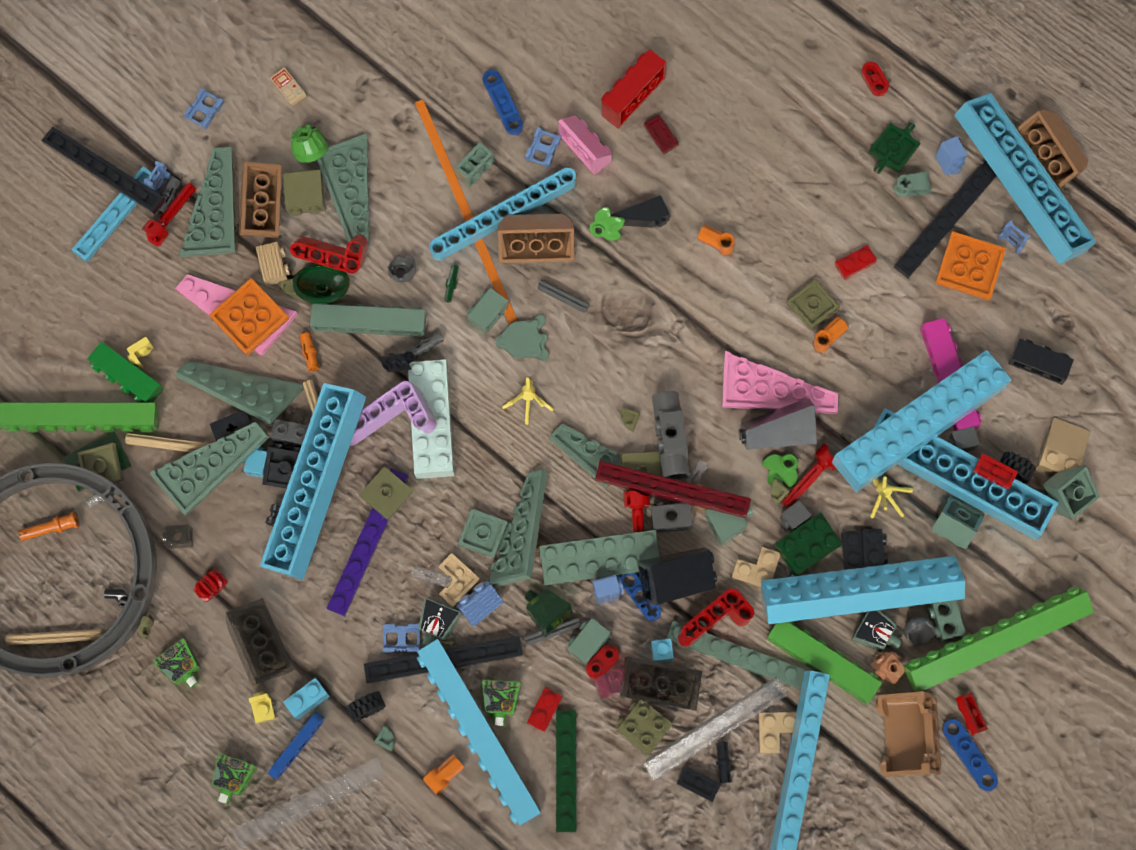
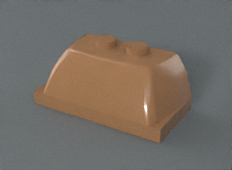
M1039 110L1016 128L1059 189L1087 168L1088 159L1058 114L1048 110Z
M244 162L241 177L239 236L278 238L281 165Z
M564 214L507 215L500 221L498 226L499 263L574 261V224Z

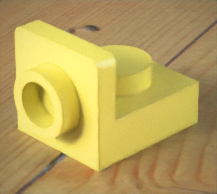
M144 337L127 348L130 354L127 357L133 365L137 364L139 368H142L143 366L138 358L148 355L154 347L148 338Z
M263 691L255 693L252 698H249L256 724L276 719L271 695L265 694Z

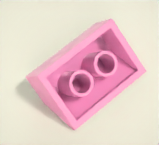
M571 116L558 121L561 139L594 175L611 163V150L599 142L600 139L596 133H591L588 130L584 120H579L577 116Z

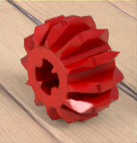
M215 569L204 575L196 583L193 590L199 599L208 602L225 588L228 581L221 572Z

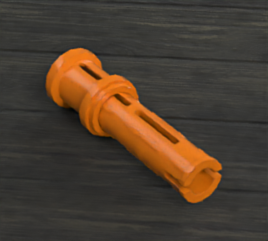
M75 511L66 516H55L52 521L19 529L18 534H21L19 538L23 542L55 531L62 533L69 528H79V519Z

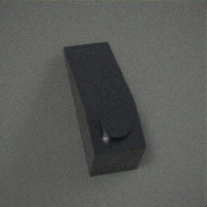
M660 195L611 214V216L624 218L623 226L653 228L666 225L670 214Z

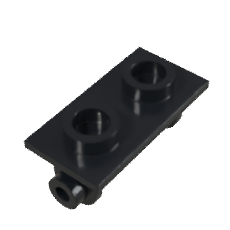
M406 351L403 354L390 353L378 358L382 363V367L389 373L411 370L412 368L409 364L414 360L415 355L411 351Z

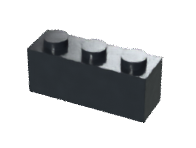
M1019 338L1008 364L1063 385L1067 380L1074 359L1070 358L1068 354L1051 351L1052 349L1047 346L1033 344V341L1029 339Z

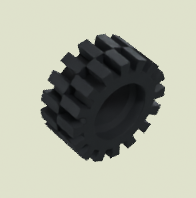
M1004 452L999 461L1018 471L1015 479L1022 483H1028L1036 470L1035 465L1030 460H1026L1027 458L1021 457L1019 454L1016 455L1014 452Z
M379 691L362 696L347 705L353 722L368 718L386 707Z

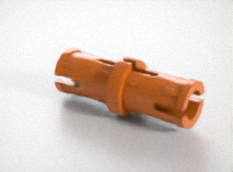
M302 333L299 335L303 349L302 356L305 357L308 372L317 371L320 367L316 356L317 349L313 345L311 333Z

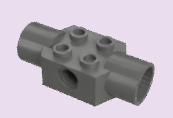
M675 391L656 393L652 396L656 421V436H660L658 438V452L662 476L675 480L689 477L688 448L679 394Z

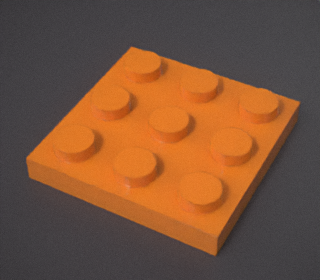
M952 231L935 284L990 301L1006 248Z
M252 278L209 314V317L246 356L251 354L289 320L288 315Z

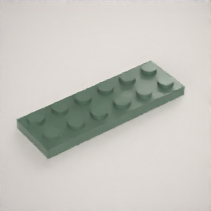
M656 530L539 546L544 585L639 572L637 561L659 557Z

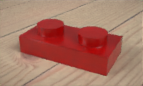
M866 245L836 261L834 265L845 280L875 264L877 259L869 246Z
M985 454L981 455L973 470L974 473L1006 490L1010 489L1018 474V471Z
M544 688L527 724L545 733L563 696Z
M972 692L956 697L958 709L961 711L966 727L971 735L988 730Z

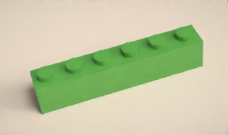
M793 621L776 623L766 640L810 669L829 674L830 682L864 704L868 705L882 684L877 675L871 672L866 673L862 670L863 667L854 661L849 662L845 659L846 656L838 650L832 651L823 640L818 639L817 641L811 637L812 634L806 629L802 628L800 630L795 627Z

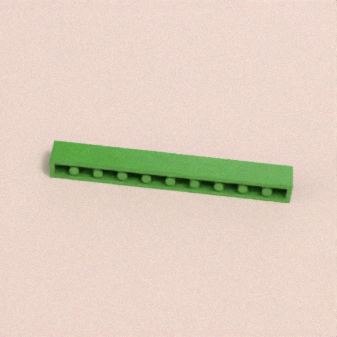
M0 403V430H7L13 433L19 432V430H26L32 433L38 432V430H45L51 433L57 432V430H64L70 433L76 432V430H83L89 433L95 432V430H102L108 433L114 432V430H121L127 433L133 432V430H140L146 433L158 430L159 407L156 403Z
M1071 587L1061 595L1050 597L1048 601L1036 603L1028 610L1018 611L1014 616L1008 619H1001L995 625L983 627L973 635H965L962 637V640L948 643L942 649L930 651L920 659L916 658L909 661V664L903 667L910 687L916 692L924 691L1094 613L1088 592L1080 587Z

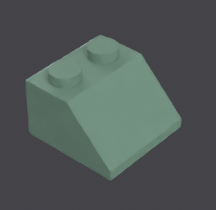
M1086 466L1057 472L1043 484L1049 498L1059 503L1055 509L1057 514L1071 520L1100 497Z
M950 495L931 530L938 536L945 537L952 541L954 545L966 550L976 534L984 514Z

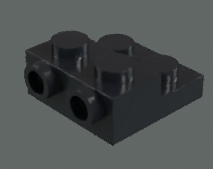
M278 442L268 446L262 485L287 489L301 446H293L292 449L285 448L286 444Z
M882 529L841 532L843 570L888 564V554L884 553L883 545L887 544V536L882 534Z

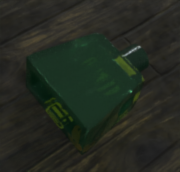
M544 589L540 594L530 590L525 595V599L529 602L526 606L527 613L544 637H547L573 614L571 604L548 589Z

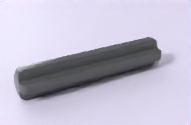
M541 280L538 284V290L583 313L587 312L589 308L588 302L545 280Z
M574 617L564 621L547 637H544L543 633L551 626L524 636L527 646L580 628L581 623L578 617Z

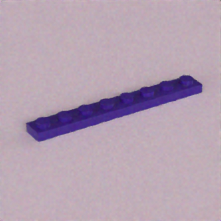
M390 468V471L406 484L409 476ZM373 508L326 608L344 617L349 610L389 522Z

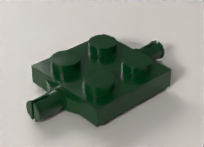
M909 122L904 130L897 128L891 123L887 126L868 152L879 161L873 169L874 172L877 171V174H880L886 166L898 174L921 144L910 134L916 127L914 123L912 125V122Z

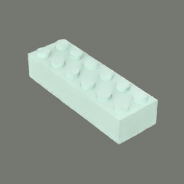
M446 359L411 362L409 365L412 369L408 370L409 382L421 390L437 422L436 429L432 433H425L417 429L411 422L416 479L455 476Z

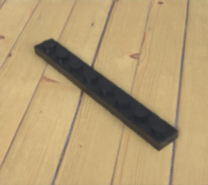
M54 127L41 140L46 146L154 215L166 201L160 194Z
M986 160L895 264L894 268L908 279L997 177Z
M520 636L444 649L455 668L523 656ZM419 654L364 663L367 684L426 674L429 671L426 666L422 668L418 662L417 657Z

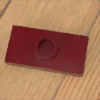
M660 115L644 123V128L663 155L679 146L678 141Z

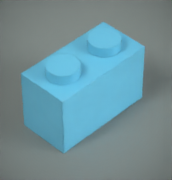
M314 678L283 703L296 720H300L330 696L321 683Z

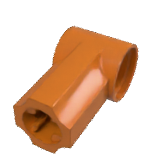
M707 225L701 228L697 237L698 241L717 249L722 255H729L734 251L735 240L733 235L722 233ZM729 242L730 245L725 247L722 243Z
M836 317L822 331L816 334L813 348L820 353L826 352L849 329L846 322L842 318ZM824 339L827 344H821L818 340Z
M453 754L441 766L430 771L423 780L437 795L465 767Z

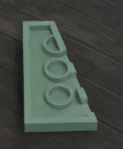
M561 424L549 436L551 442L594 479L600 461L621 466L618 452L601 446L599 442L584 437L583 434L564 424ZM599 482V483H600L602 486H604L606 489H607V488L609 487V485H610V484H606V483Z

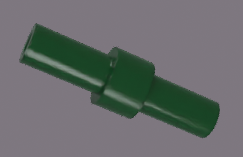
M456 265L451 266L450 275L445 284L446 293L444 301L451 303L454 289L457 287L458 281L456 278L459 267Z

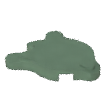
M538 315L531 321H518L510 324L496 338V346L505 350L514 358L525 359L535 357L541 361H547L549 354L544 345L548 337L546 334L539 333V330L546 323L545 317Z

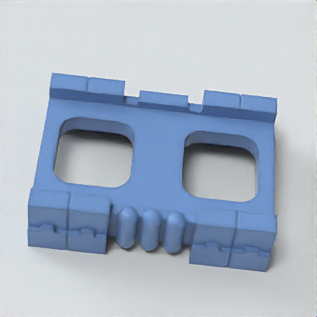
M201 88L196 95L197 99L192 104V107L189 106L183 115L187 120L198 124L206 130L212 122L213 116L223 106L224 100ZM208 96L216 100L211 108L203 104V101ZM197 111L206 114L202 122L193 119Z
M537 127L532 145L528 148L525 155L526 160L549 168L555 148L558 147L562 136L551 134ZM543 135L554 138L550 146L540 142ZM536 151L547 154L543 162L533 158Z
M156 161L155 168L149 178L144 180V183L159 194L166 179L169 180L171 175L166 171L165 164ZM156 171H158L157 175L152 181L153 176L155 175Z
M1010 220L1004 226L1003 232L999 235L998 239L1001 241L1004 238L1017 248L1016 253L1019 255L1031 235H1026L1013 225V221ZM1012 229L1018 232L1022 237L1018 236L1015 232H1013ZM1009 236L1012 237L1015 241H1017L1018 244L1011 240Z
M383 624V652L419 651V624H408V627ZM387 633L398 634V643L396 645L386 644ZM407 633H417L416 645L406 644Z

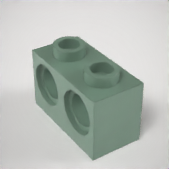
M479 142L455 167L456 177L470 188L495 162L493 152Z
M956 600L929 604V608H927L928 615L934 621L935 637L939 638L940 643L966 635ZM938 606H944L947 609V614H940ZM944 625H950L953 629V633H946L944 631Z

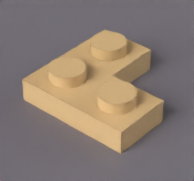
M762 547L757 565L738 559L731 579L761 588V581L773 579L780 553Z
M451 553L438 567L452 580L439 593V596L454 609L459 603L458 601L474 588L480 581V578Z
M758 713L759 754H779L780 734L793 733L796 713Z

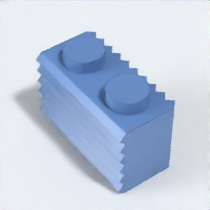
M957 136L942 142L936 155V159L946 176L958 174L962 171V165L965 164L964 160L967 152L963 149L964 146H961L962 143H960Z
M616 575L593 580V590L598 605L612 602V600L616 601V599L619 600L620 594H623L622 581L617 579Z
M488 582L479 583L474 588L475 591L472 594L463 596L458 601L459 604L456 605L473 627L504 603Z

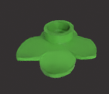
M609 206L603 207L595 213V220L590 225V233L598 238L604 237L610 241L618 240L621 238L619 230L623 227L625 219L611 216ZM599 227L602 231H597L596 228Z
M773 454L762 462V465L770 470L768 474L769 485H772L775 478L780 483L784 482L788 487H792L798 479L796 472L798 460L794 455L784 454L779 456ZM790 461L792 465L787 467L785 462Z

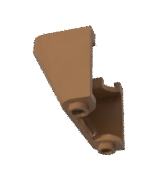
M924 691L878 695L876 710L884 717L887 755L883 757L879 764L883 776L940 775L941 756L935 696Z

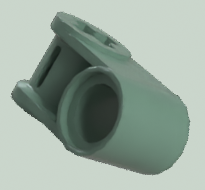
M927 172L901 175L893 187L894 193L899 197L923 196L931 193L929 174Z

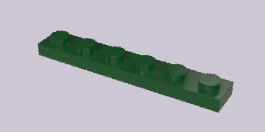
M556 710V833H576V710Z

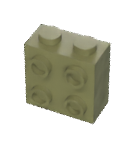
M320 170L283 173L285 207L288 215L300 216L302 213L319 214L321 211H325L323 176Z
M641 699L639 702L635 701L628 710L631 713L627 718L623 716L616 726L618 727L617 733L645 756L649 757L670 730L673 723Z

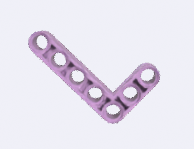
M403 381L361 411L350 446L356 445L404 410H406L414 427L425 433H432L436 429L437 422L421 390L412 383Z

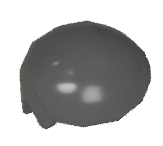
M409 254L406 257L398 255L388 265L390 278L400 283L413 279L416 274L415 259Z
M920 616L910 619L905 624L904 634L912 646H920L932 640L936 630L927 617Z

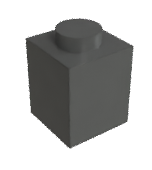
M974 426L954 431L948 439V443L965 452L975 450L980 445Z
M799 500L781 514L780 524L786 531L789 529L792 532L808 521L812 515Z

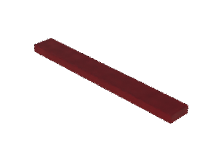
M603 461L599 462L595 481L742 518H747L751 498Z

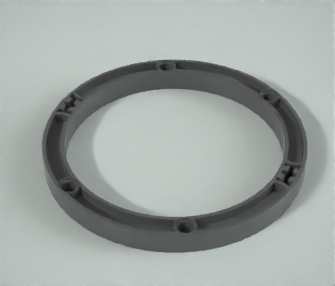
M46 463L26 466L0 476V503L22 490L43 484L55 483L79 486L102 497L118 513L125 524L132 542L134 578L128 600L114 624L100 638L77 652L56 658L38 659L15 654L0 645V668L15 674L42 678L63 677L88 670L111 657L125 645L140 626L142 616L146 615L156 584L157 556L151 530L144 515L134 501L117 485L90 470L78 466ZM31 473V478L25 481V475ZM114 495L121 497V501L127 506L124 507L119 504ZM141 589H144L145 596L139 599L138 593ZM72 659L74 666L69 670L67 664Z

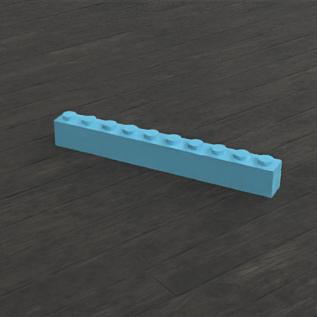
M437 639L417 651L419 654L417 660L422 668L427 667L429 671L427 677L431 684L434 685L436 683L440 689L437 691L438 696L442 702L447 701L450 706L447 709L452 719L457 718L460 723L457 726L463 737L467 735L470 740L467 744L473 754L477 752L480 760L477 762L483 772L486 770L489 772L491 777L488 780L493 789H499L501 793L498 796L504 807L508 805L512 811L509 813V816L513 823H519L521 826L539 815L541 812L439 640Z
M811 670L804 671L770 850H797L829 683V674Z

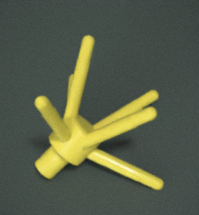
M529 377L526 378L522 392L502 406L505 409L521 398L526 400V425L529 424L530 400L535 399L541 407L545 406L550 411L554 410L553 407L535 394L533 381Z
M886 476L883 477L882 481L879 478L875 479L873 484L877 487L876 491L879 495L870 517L874 518L881 499L883 509L887 510L886 498H888L899 515L904 517V513L890 495L893 491L912 493L913 488L890 486L887 483Z

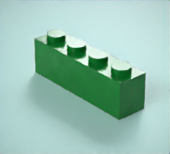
M100 342L87 358L91 364L89 367L96 373L100 371L104 373V378L112 384L114 382L119 384V389L127 395L129 393L134 395L133 399L138 403H153L164 390L158 382L103 342Z

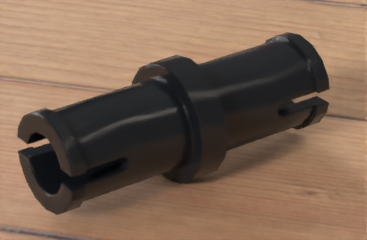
M718 742L715 744L719 783L732 782L730 769L732 760H729L728 742Z

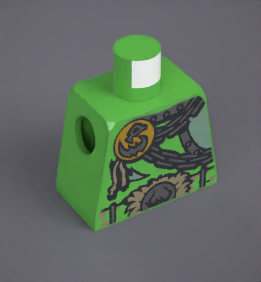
M184 638L153 660V663L177 685L185 682L192 689L200 683L194 675L201 669L189 643Z
M482 680L485 713L487 715H494L493 726L505 727L506 716H514L521 683Z
M219 753L212 786L221 789L217 801L229 804L232 793L242 796L258 767Z

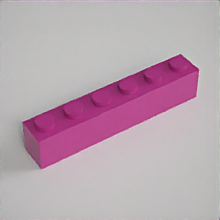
M945 318L923 323L920 331L937 382L940 383L963 367V362L957 356V344L955 341H952L950 335L952 334L951 326L949 323H946ZM975 409L952 425L953 430L958 431L973 426L975 430L978 429L981 425L980 422H982L981 415Z

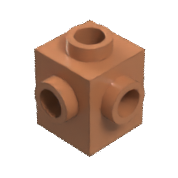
M882 651L875 656L873 663L870 665L875 670V675L881 680L895 684L905 673L904 665L900 662L901 658L894 652Z

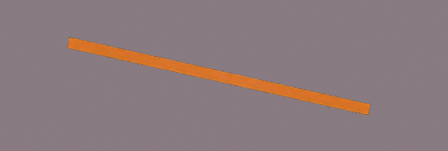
M419 100L415 102V105L466 222L474 217L424 100ZM470 229V230H469V231H470V234L475 233V230H473V229ZM482 238L474 243L494 290L509 302V307L504 314L510 325L518 322Z

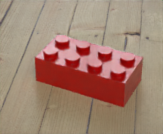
M651 49L646 53H642L637 63L627 69L625 76L615 82L614 88L602 96V117L619 129L666 78L667 62Z

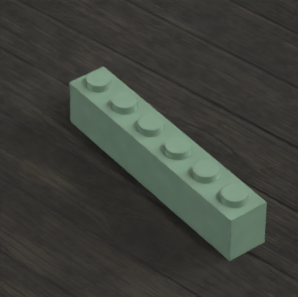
M328 303L312 304L310 327L312 331L425 337L427 315L426 311L420 307L404 309L401 306L385 308L382 305L366 307L364 304H355V306H347L345 303H337L336 305H329Z

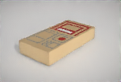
M285 67L270 77L272 83L291 106H294L306 97L305 92Z

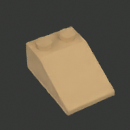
M1053 418L1035 471L1052 477L1057 472L1080 467L1083 462L1090 431Z

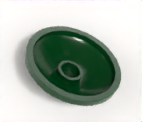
M319 264L309 265L301 269L293 278V290L296 295L314 304L334 302L343 297L350 286L349 276L346 272Z

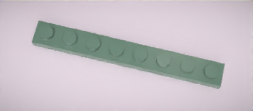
M672 621L666 639H671L672 643L682 646L679 644L677 637L684 624ZM692 630V631H691L688 635H686V636H687V637H688V636H692V634L694 633V631ZM708 633L703 635L693 645L686 647L799 690L802 687L804 671H808Z

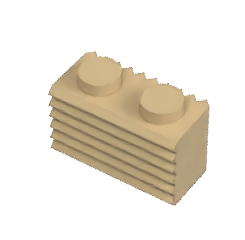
M278 242L257 246V255L265 285L270 286L278 284L280 281L288 280L287 275H290L288 264H284L283 258H286L284 247H280Z

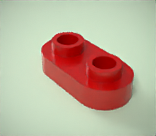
M865 63L861 70L862 78L873 95L878 97L884 96L889 89L888 80L877 63ZM879 86L882 90H878L876 87Z
M604 646L589 661L586 666V673L589 678L593 680L601 679L617 663L619 651L615 646ZM611 651L613 656L611 658L606 657V652ZM593 666H598L600 670L593 672L592 668Z

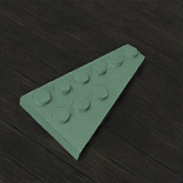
M367 134L329 147L327 152L317 161L348 242L355 235L359 234L367 239L368 246H370ZM354 243L357 248H360L357 243Z
M232 147L213 148L207 166V173L202 181V188L189 221L188 231L184 237V244L179 252L180 257L236 253Z
M193 361L185 362L176 371L177 378L268 424H271L303 391V384Z
M254 422L227 437L220 438L210 445L199 448L183 456L181 459L164 465V467L149 473L182 513L188 515L270 436L258 422Z
M543 469L528 473L520 492L522 498L518 507L515 506L512 512L515 516L512 523L507 525L497 550L499 553L497 561L491 565L490 570H492V574L489 580H485L492 587L532 578L547 472Z

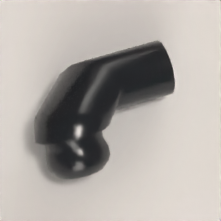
M105 589L104 598L115 599L119 604L118 606L124 608L129 597L127 593L122 589Z

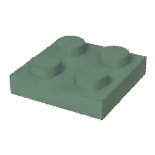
M471 509L458 546L494 559L508 522Z

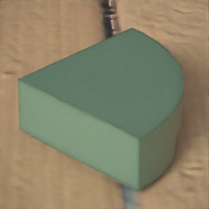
M383 725L374 742L392 752L395 744L394 736L391 730L386 725Z

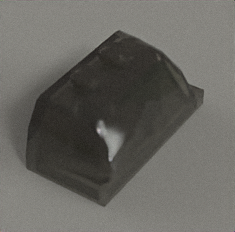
M263 598L226 612L229 634L249 681L253 686H258L294 670Z
M627 656L624 658L620 697L697 711L702 671Z

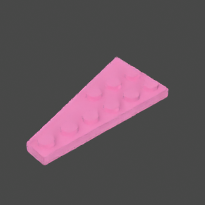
M188 274L175 288L207 315L235 292V290ZM279 306L288 315L289 320L254 350L261 357L298 315L296 311Z
M725 351L722 408L774 411L809 398L815 405V413H838L837 393L819 386H813L801 379L792 378L785 373L761 364L758 365L748 361L746 358H740Z

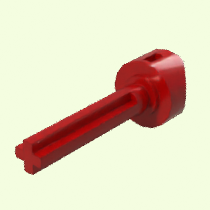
M191 183L186 184L157 222L149 219L142 227L151 244L159 247L169 236L165 228L196 191V187Z
M823 443L813 454L817 462L781 501L784 507L788 509L794 505L825 469L832 472L836 469L832 463L834 458L829 452L828 445Z
M636 491L624 492V507L632 509L633 533L644 532L643 508L650 506V495Z

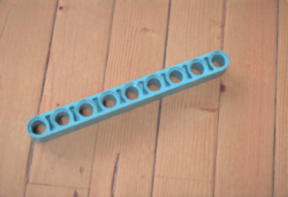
M564 168L433 239L429 246L432 258L439 261L495 232L498 230L500 221L506 217L500 216L499 213L507 212L508 215H526L570 191L576 185L575 171L571 168ZM565 177H571L572 180H571V181H565L564 178H565ZM553 185L556 189L549 190L547 187ZM534 194L540 195V197L537 199H534L531 196ZM517 203L524 204V206L521 208H518L515 205ZM487 220L492 222L490 225L483 224ZM470 229L475 230V233L468 234L466 232ZM453 238L459 239L457 243L450 242ZM436 247L443 248V250L440 252L434 251Z

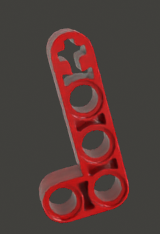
M358 234L344 248L301 236L291 245L290 252L298 259L354 274L365 262L368 241L363 235ZM354 243H357L360 248H357ZM351 260H354L357 265H354Z
M728 589L683 626L677 637L678 642L684 647L693 645L727 615L738 626H746L755 614L754 608L739 591ZM727 597L732 598L734 600V603H730L727 600ZM713 609L719 610L720 615L715 614ZM740 612L746 613L748 618L742 617ZM698 621H704L706 627L701 626ZM693 630L694 633L692 634V636L687 637L686 635H688Z

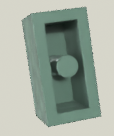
M492 288L487 292L484 291L479 298L478 304L476 306L473 305L467 312L468 322L487 335L508 309V300Z
M593 618L589 622L586 620L579 629L581 633L577 637L573 636L567 644L569 646L568 652L585 666H587L589 661L611 636V633Z

